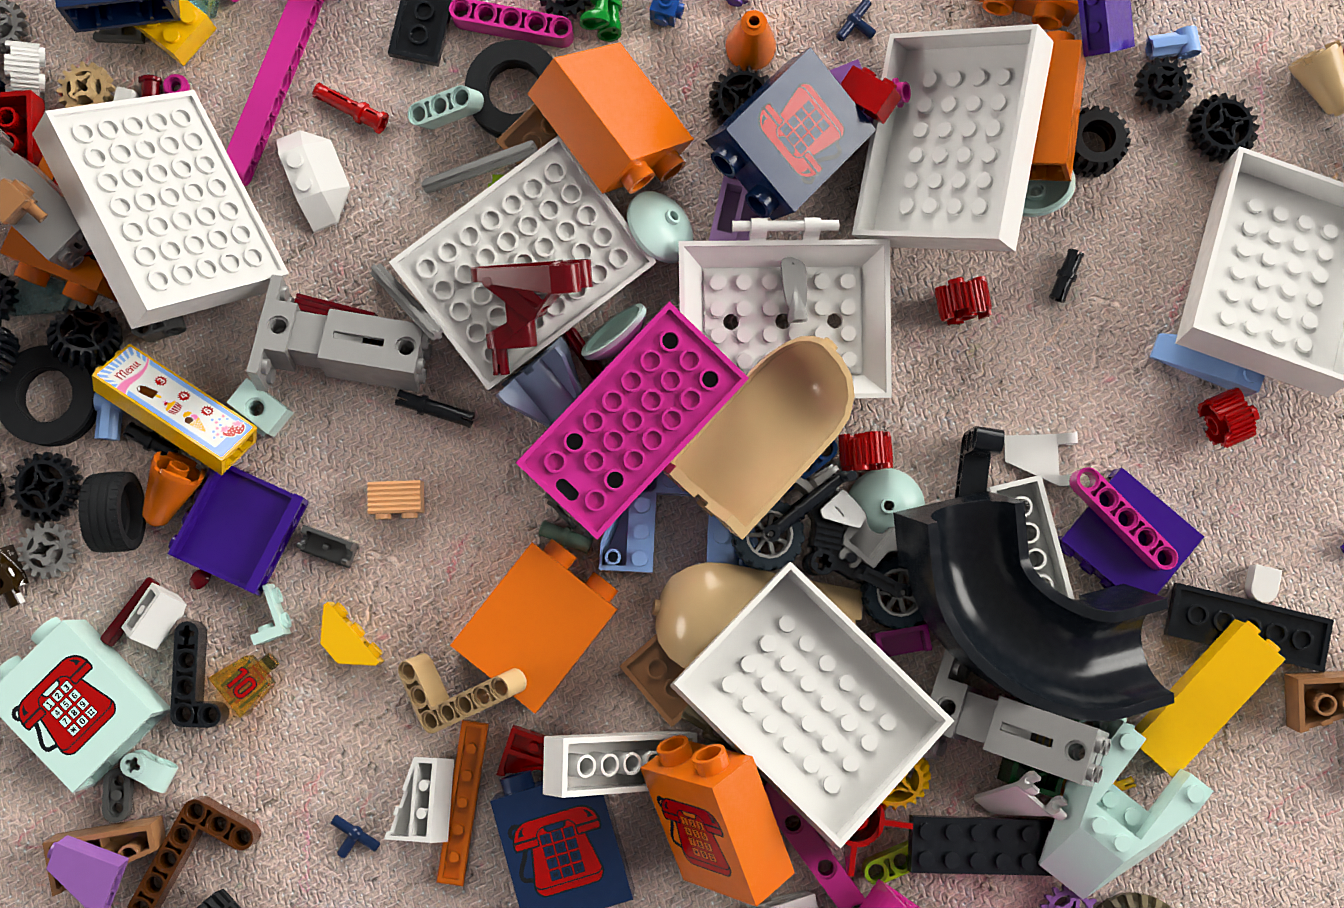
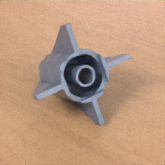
M560 336L546 350L535 357L530 364L525 365L520 371L502 383L504 388L495 396L503 405L548 428L584 391L581 387L568 345Z

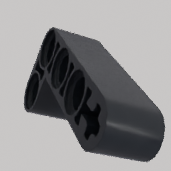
M199 621L182 622L176 627L174 633L170 718L172 723L178 727H214L225 723L230 714L229 708L225 703L220 701H204L207 628ZM188 630L194 631V636L188 635ZM186 645H194V647L186 648ZM188 653L192 654V656L194 657V662L191 667H189L185 661V658ZM186 680H189L193 687L190 694L184 689ZM185 707L191 711L189 720L184 719L182 714ZM212 707L218 712L216 721L211 720L209 717V711Z

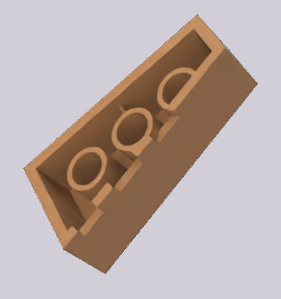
M1344 671L1284 673L1287 727L1303 733L1310 731V728L1333 724V721L1344 718Z
M159 815L57 833L43 842L42 845L46 866L50 860L47 858V854L52 844L60 841L67 835L128 857V863L159 849L166 838L163 817ZM48 872L52 897L67 890Z

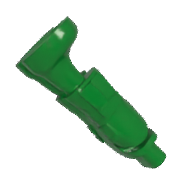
M591 0L595 7L593 10H588L581 15L580 26L586 30L598 29L597 37L602 41L612 42L618 40L622 32V25L619 19V11L622 10V0Z

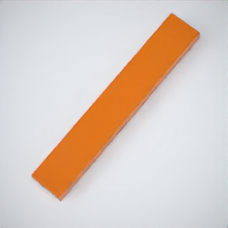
M464 719L461 723L452 782L448 842L442 843L436 883L464 886L489 723Z

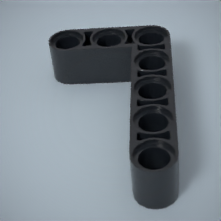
M975 426L964 433L960 449L955 498L987 491L990 459L1002 452L1005 437L1004 430Z

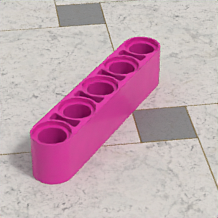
M453 0L449 6V12L454 25L461 30L514 40H524L557 48L569 47L574 40L571 21L564 16L478 0ZM461 11H467V12H468V13H467L465 16H463V17H458V16H457V14H458L459 12H461ZM484 16H493L490 21H482ZM511 20L518 21L514 26L506 25ZM534 25L543 26L538 31L531 30ZM560 29L568 31L565 35L559 36L556 34Z
M1087 467L1076 470L1071 474L1069 484L1072 490L1148 567L1158 571L1169 570L1176 566L1178 563V553L1097 470ZM1082 474L1087 475L1090 483L1088 487H1084L1080 483V476ZM1101 493L1108 497L1109 502L1106 507L1101 505L1099 501ZM1121 512L1127 516L1126 526L1121 525L1118 518ZM1140 532H1143L1147 538L1144 546L1138 541ZM1160 551L1166 556V561L1163 565L1157 559Z

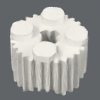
M5 40L6 49H10V54L4 55V73L6 79L11 82L10 85H5V92L32 90L38 96H40V93H45V74H40V67H46L45 48L40 47L38 43Z

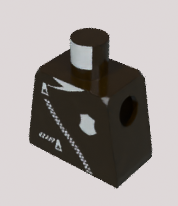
M13 544L0 548V596L3 595L9 609L26 602L19 587L29 583L27 575L22 569L21 562L17 560L19 557Z

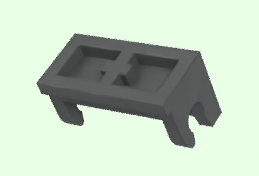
M303 525L301 533L304 534L303 538L296 545L300 551L340 566L351 568L359 546L358 543L311 526Z

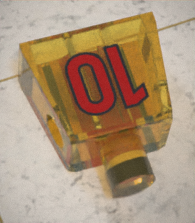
M271 653L265 655L261 660H258L254 655H246L208 679L236 714L242 718L250 715L275 686L276 681L269 673L279 665V662Z

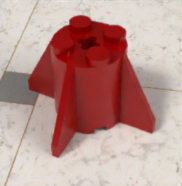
M879 805L843 845L847 875L854 877L857 847H866L874 842L882 834L884 825L913 829V823L885 818L884 810Z

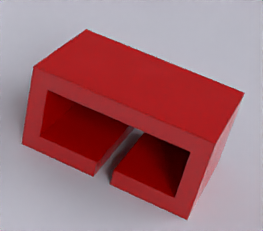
M852 65L840 84L861 111L865 109V115L882 124L886 122L901 99L896 90L897 85L887 78L883 80L876 78V74L866 67H863L861 70Z

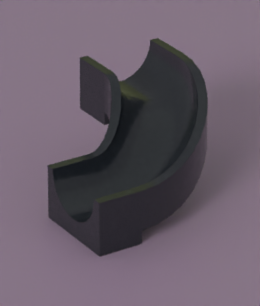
M984 491L893 512L898 563L900 566L907 568L910 587L920 613L929 629L943 647L976 676L996 688L1044 711L1085 721H1112L1127 718L1174 703V693L1166 689L1150 670L1144 656L1141 641V631L1147 614L1168 609L1166 597L1124 583L1079 595V600L1071 599L1055 590L1039 576L1030 562L1024 501Z

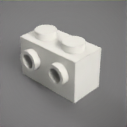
M151 583L121 628L130 639L157 650L160 644L168 638L175 622L183 616L187 604L178 594L155 583Z

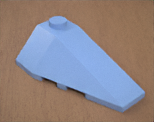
M1158 334L1149 358L1228 390L1235 387L1240 388L1245 397L1259 392L1265 375L1175 344L1177 334Z

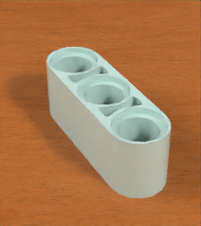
M459 85L413 103L408 109V119L413 125L429 130L436 129L479 112L483 107L484 98L479 91Z

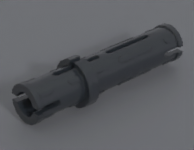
M401 389L398 391L397 397L400 398L395 400L396 406L415 410L419 415L428 414L468 428L472 427V419L475 418V412L431 400L429 396L424 394L421 397Z

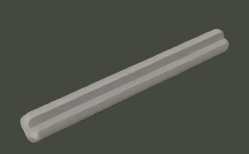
M527 141L425 178L422 181V187L426 193L435 192L527 159L538 151V148L534 141Z
M381 263L378 265L373 264L371 266L372 271L370 272L372 277L432 341L440 340L443 333L442 327Z

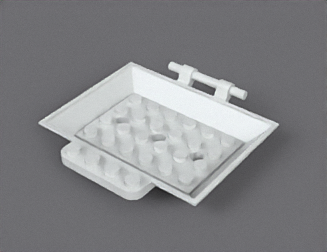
M804 217L803 220L751 218L750 221H732V232L750 231L749 240L679 241L680 312L745 375L766 355L785 342L800 336H816L823 339L827 337L838 347L836 351L843 358L852 375L854 398H892L890 239L819 240L821 231H839V220H821L820 217ZM768 231H802L801 240H766ZM792 257L803 262L806 267L807 302L805 311L808 320L802 323H789L786 329H780L776 326V317L780 314L788 317L789 312L783 293L781 261L784 258ZM830 314H837L841 319V324L836 329L831 328L827 323ZM727 315H733L738 320V325L733 330L725 328L723 320Z

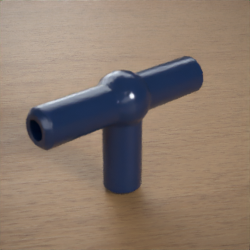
M862 0L855 11L848 15L847 21L836 34V38L839 41H844L854 27L869 39L875 35L876 30L861 19L871 6L870 0Z
M335 815L332 819L331 825L348 835L337 851L339 857L346 858L357 841L374 852L380 846V842L363 832L360 826H354L338 815Z

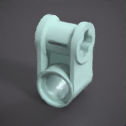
M144 749L128 753L121 759L120 769L123 774L159 793L166 792L179 768L172 761L161 758Z

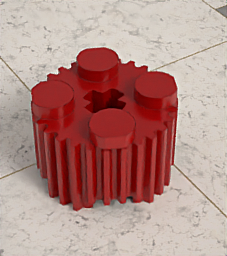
M985 276L975 277L967 282L964 281L963 277L948 280V285L935 288L939 318L941 322L947 321L948 326L964 324V321L974 319L977 315L979 320L992 315L991 299Z
M1240 388L1229 389L1198 404L1197 412L1199 417L1204 416L1206 426H1208V430H1205L1206 437L1209 438L1210 442L1212 441L1213 445L1220 443L1221 446L1229 448L1257 434L1255 421L1260 419V415L1254 405L1248 406V402L1245 401Z
M869 431L854 435H838L840 467L842 471L854 470L856 472L893 468L890 432Z

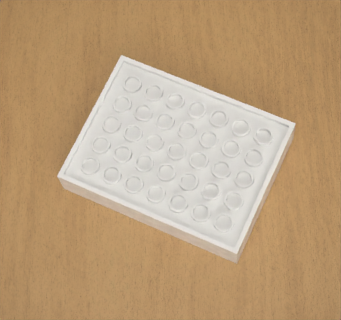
M1039 24L890 34L881 80L887 78L892 81L893 78H898L899 82H908L911 89V97L909 102L904 103L902 108H898L896 105L884 124L875 119L873 121L876 131L870 136L852 231L853 236L858 239H890V247L1016 252L1054 43Z
M194 90L49 110L43 114L32 135L131 329L267 293L272 274L281 275L283 278L289 274Z
M559 135L389 261L429 315L442 327L443 333L488 391L657 263L653 257L648 255L637 244L627 222L606 194H602ZM591 259L593 287L581 288V292L563 293L548 308L544 316L535 320L537 346L507 349L510 374L493 375L491 349H487L486 334L507 322L505 302L484 287L481 282H472L470 268L490 265ZM533 291V292L536 293L542 300H543V299L545 298V296L548 294V293H542V292Z
M1239 147L1223 164L1220 170L1175 344L1327 398L1344 387V183Z
M791 562L778 571L670 685L737 753L753 756L758 773L830 845L842 848L954 722L933 699Z

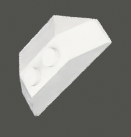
M301 130L277 139L278 155L297 202L313 232H318L339 223L340 214L351 187L332 141Z

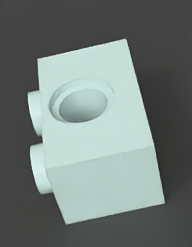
M248 378L242 382L226 402L233 407V412L254 423L253 425L257 427V433L263 437L266 434L275 437L294 413L271 394L257 390ZM258 404H263L264 410L262 414L255 416V407Z

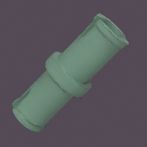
M547 520L542 522L538 532V536L554 539L564 548L569 546L585 554L589 553L593 543V538L572 531L571 527L563 528Z

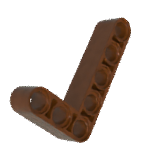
M199 796L186 802L127 908H140L141 901L145 902L148 908H161L203 832L241 851L253 846L260 840L261 830L259 826L207 796ZM196 803L200 804L203 808L202 816H198L194 811ZM219 816L226 820L225 829L218 826L217 820ZM182 828H185V829L188 830V832H189V839H188V840H185L184 838H182V836H181V829H182ZM242 829L249 833V842L242 840L240 834ZM168 852L174 854L176 858L175 864H171L168 861ZM154 877H158L161 880V889L155 886Z

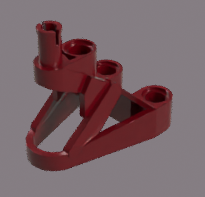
M591 259L490 265L470 268L472 282H481L484 287L505 302L507 322L486 334L487 349H491L493 375L510 374L507 349L537 346L535 320L544 316L548 308L563 293L581 292V288L593 287ZM533 291L542 292V293H548V294H547V295L545 296V298L542 300V299H541L536 293H534Z

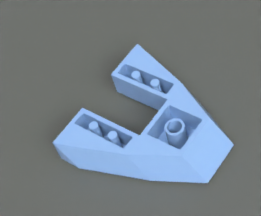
M661 472L605 531L600 543L599 570L653 573L657 495L692 496L686 491L683 492ZM708 514L706 562L729 563L753 568L743 563L744 561L736 555V550L731 543V532L714 515L711 517ZM753 528L749 533H755V529ZM749 537V541L755 549L758 545L757 537Z

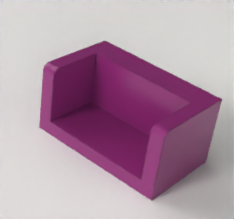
M925 623L915 624V626L909 628H892L870 632L871 640L888 657L918 651H932L929 629Z

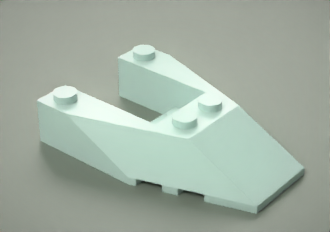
M1119 719L1113 720L1105 730V732L1109 733L1108 739H1111V746L1107 756L1103 755L1100 766L1103 767V772L1099 783L1095 782L1094 786L1090 787L1070 780L1066 781L1063 797L1067 800L1068 805L1061 807V809L1067 813V818L1064 820H1054L1038 863L1083 900L1155 852L1198 813L1214 792L1193 774L1179 769L1148 811L1113 784L1146 740L1144 736Z

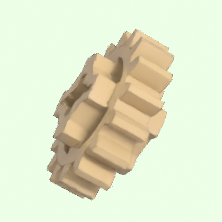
M81 61L79 68L71 64L72 71L69 73L64 70L62 73L66 76L65 79H58L57 81L62 85V88L56 89V92L62 96L59 102L65 108L105 103L108 100L113 101L114 97L110 92L116 91V87L111 84L114 79L107 74L108 72L102 66L98 67L94 62H91L88 66L84 61Z

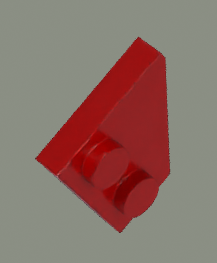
M513 724L496 775L505 776L508 773L526 770L543 771L544 736L546 735Z

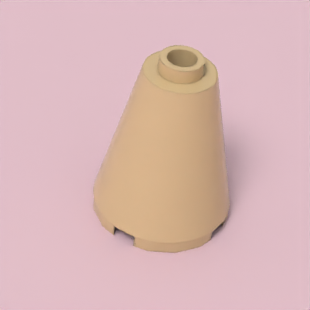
M1340 40L1326 44L1325 50L1324 48L1315 49L1288 66L1290 72L1327 115L1334 114L1335 117L1344 114V53Z

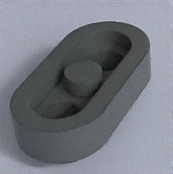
M120 767L109 770L103 779L102 814L107 821L112 823H118L127 819L133 810L134 779L123 774ZM119 776L124 778L123 785L118 783ZM117 803L122 805V812L117 811Z

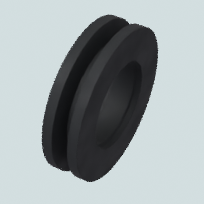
M504 40L485 48L471 63L467 71L465 86L479 91L484 98L482 109L473 114V117L479 126L496 138L500 137L524 113L509 114L496 108L489 96L492 81L498 74L507 69L514 68L528 70L538 79L553 59L544 49L524 40Z
M47 345L35 346L21 351L19 357L15 360L17 364L11 369L12 373L6 376L5 381L0 382L1 423L15 437L41 446H63L78 440L96 422L97 411L93 404L95 392L93 391L92 381L95 369L93 370L90 366H85L82 371L78 365L71 369L68 366V362L61 364L58 358H54ZM46 371H60L69 379L72 386V400L69 408L56 420L51 422L37 421L29 413L26 406V393L29 385L38 375Z

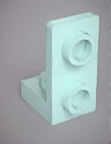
M265 584L262 588L275 626L273 623L258 627V633L250 635L253 645H262L291 634L289 628L292 627L291 619L288 613L283 611L281 605L283 596L278 587L275 588L274 584Z

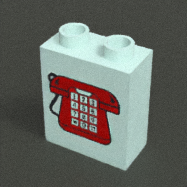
M54 617L42 624L33 633L31 640L37 646L23 660L19 656H14L0 665V718L63 784L74 793L95 786L109 770L170 712V706L113 647L101 641V635L86 619L61 621L58 617Z

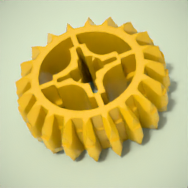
M922 757L915 764L912 777L910 778L906 775L880 805L884 811L888 806H891L894 811L900 805L906 809L909 802L916 805V797L924 798V789H929L928 780L931 779L928 760Z

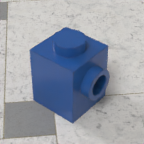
M652 0L650 20L659 26L666 27L669 25L674 27L676 19L682 18L685 4L682 3L683 0Z

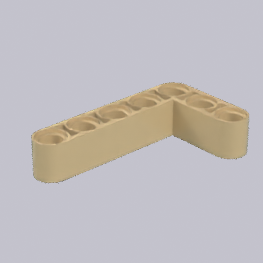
M425 653L416 655L402 661L398 666L399 677L423 729L430 734L522 692L527 686L524 673L517 668H513L449 698L434 662L429 655Z

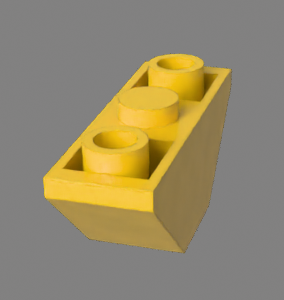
M326 602L323 605L320 644L337 664L381 665L384 662L381 657L383 652L374 642L370 644L365 639L364 635L366 633L358 623H352L347 618L349 613L345 607L339 602L336 604L335 602Z

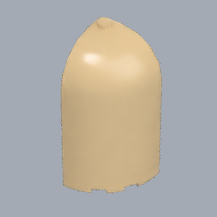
M800 336L785 342L770 352L746 375L749 379L662 470L683 492H688L693 498L698 497L697 505L711 517L714 515L727 530L742 540L836 439L850 418L855 397L853 379L843 358L836 351L838 349L836 344L827 337L823 339L816 336Z
M713 562L689 566L676 573L669 579L662 589L659 599H654L652 605V615H655V629L659 644L670 659L686 669L777 573L729 563ZM810 580L855 625L862 620V595L860 590Z

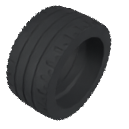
M122 471L103 472L89 475L84 480L79 494L78 516L83 539L91 551L101 553L125 552L137 549L142 543L146 529V521L142 516L145 495L142 485L134 473Z

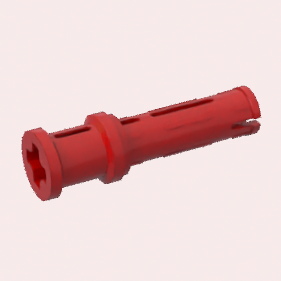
M320 82L315 85L312 92L313 98L350 115L357 124H365L373 128V131L377 134H381L386 128L389 120L388 113L384 111L380 113L371 108L370 104L354 101Z

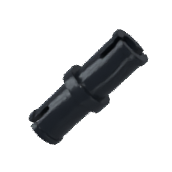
M1068 249L1061 269L1057 270V279L1049 295V298L1052 300L1055 298V301L1065 303L1072 282H1076V272L1084 257V253L1079 252L1077 254L1078 250Z
M130 422L124 430V437L141 444L143 449L148 452L151 450L156 453L161 452L160 455H167L168 451L178 453V446L161 438L155 431L150 432L134 422Z

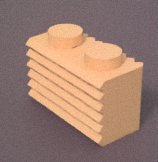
M423 481L367 482L368 514L375 515L376 520L391 519L392 514H402V519L418 518V513H425Z

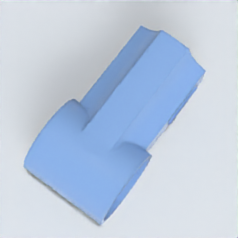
M1196 26L1182 27L1173 33L1153 35L1146 39V55L1150 60H1154L1156 57L1161 59L1166 56L1188 59L1202 52Z
M95 392L93 404L97 411L94 438L120 441L122 416L125 411Z

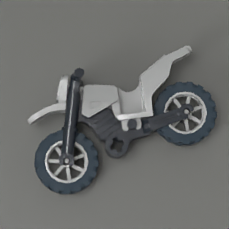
M832 463L807 479L800 477L792 486L804 495L791 506L779 500L766 514L768 515L767 525L764 527L759 521L756 525L759 528L756 533H748L743 540L731 533L732 546L736 550V555L744 561L743 563L757 570H777L789 562L792 563L796 556L800 554L802 543L805 540V535H803L804 525L803 522H800V519H805L807 514L811 521L807 544L810 552L802 560V567L807 574L817 576L829 574L833 571L847 580L860 584V592H862L863 596L861 597L862 605H865L866 613L872 616L876 623L882 624L884 627L896 629L909 628L924 620L917 607L915 598L912 597L910 583L902 584L903 574L909 577L907 568L899 565L898 557L882 559L887 553H897L895 526L889 527L884 533L873 532L867 524V516L864 510L852 496L839 488L842 483L857 479V473L854 470L839 471L835 474L839 468ZM785 531L787 534L786 540L780 538V535ZM749 537H759L760 542L755 549L751 545ZM774 541L784 544L781 550L776 553L772 543ZM763 544H768L770 555L758 552ZM816 558H819V563L823 564L821 568H818L819 564L815 562ZM892 573H898L897 581L887 576ZM880 595L889 599L885 606L881 601ZM904 598L913 602L907 610H905L902 600ZM895 600H897L900 613L889 610Z

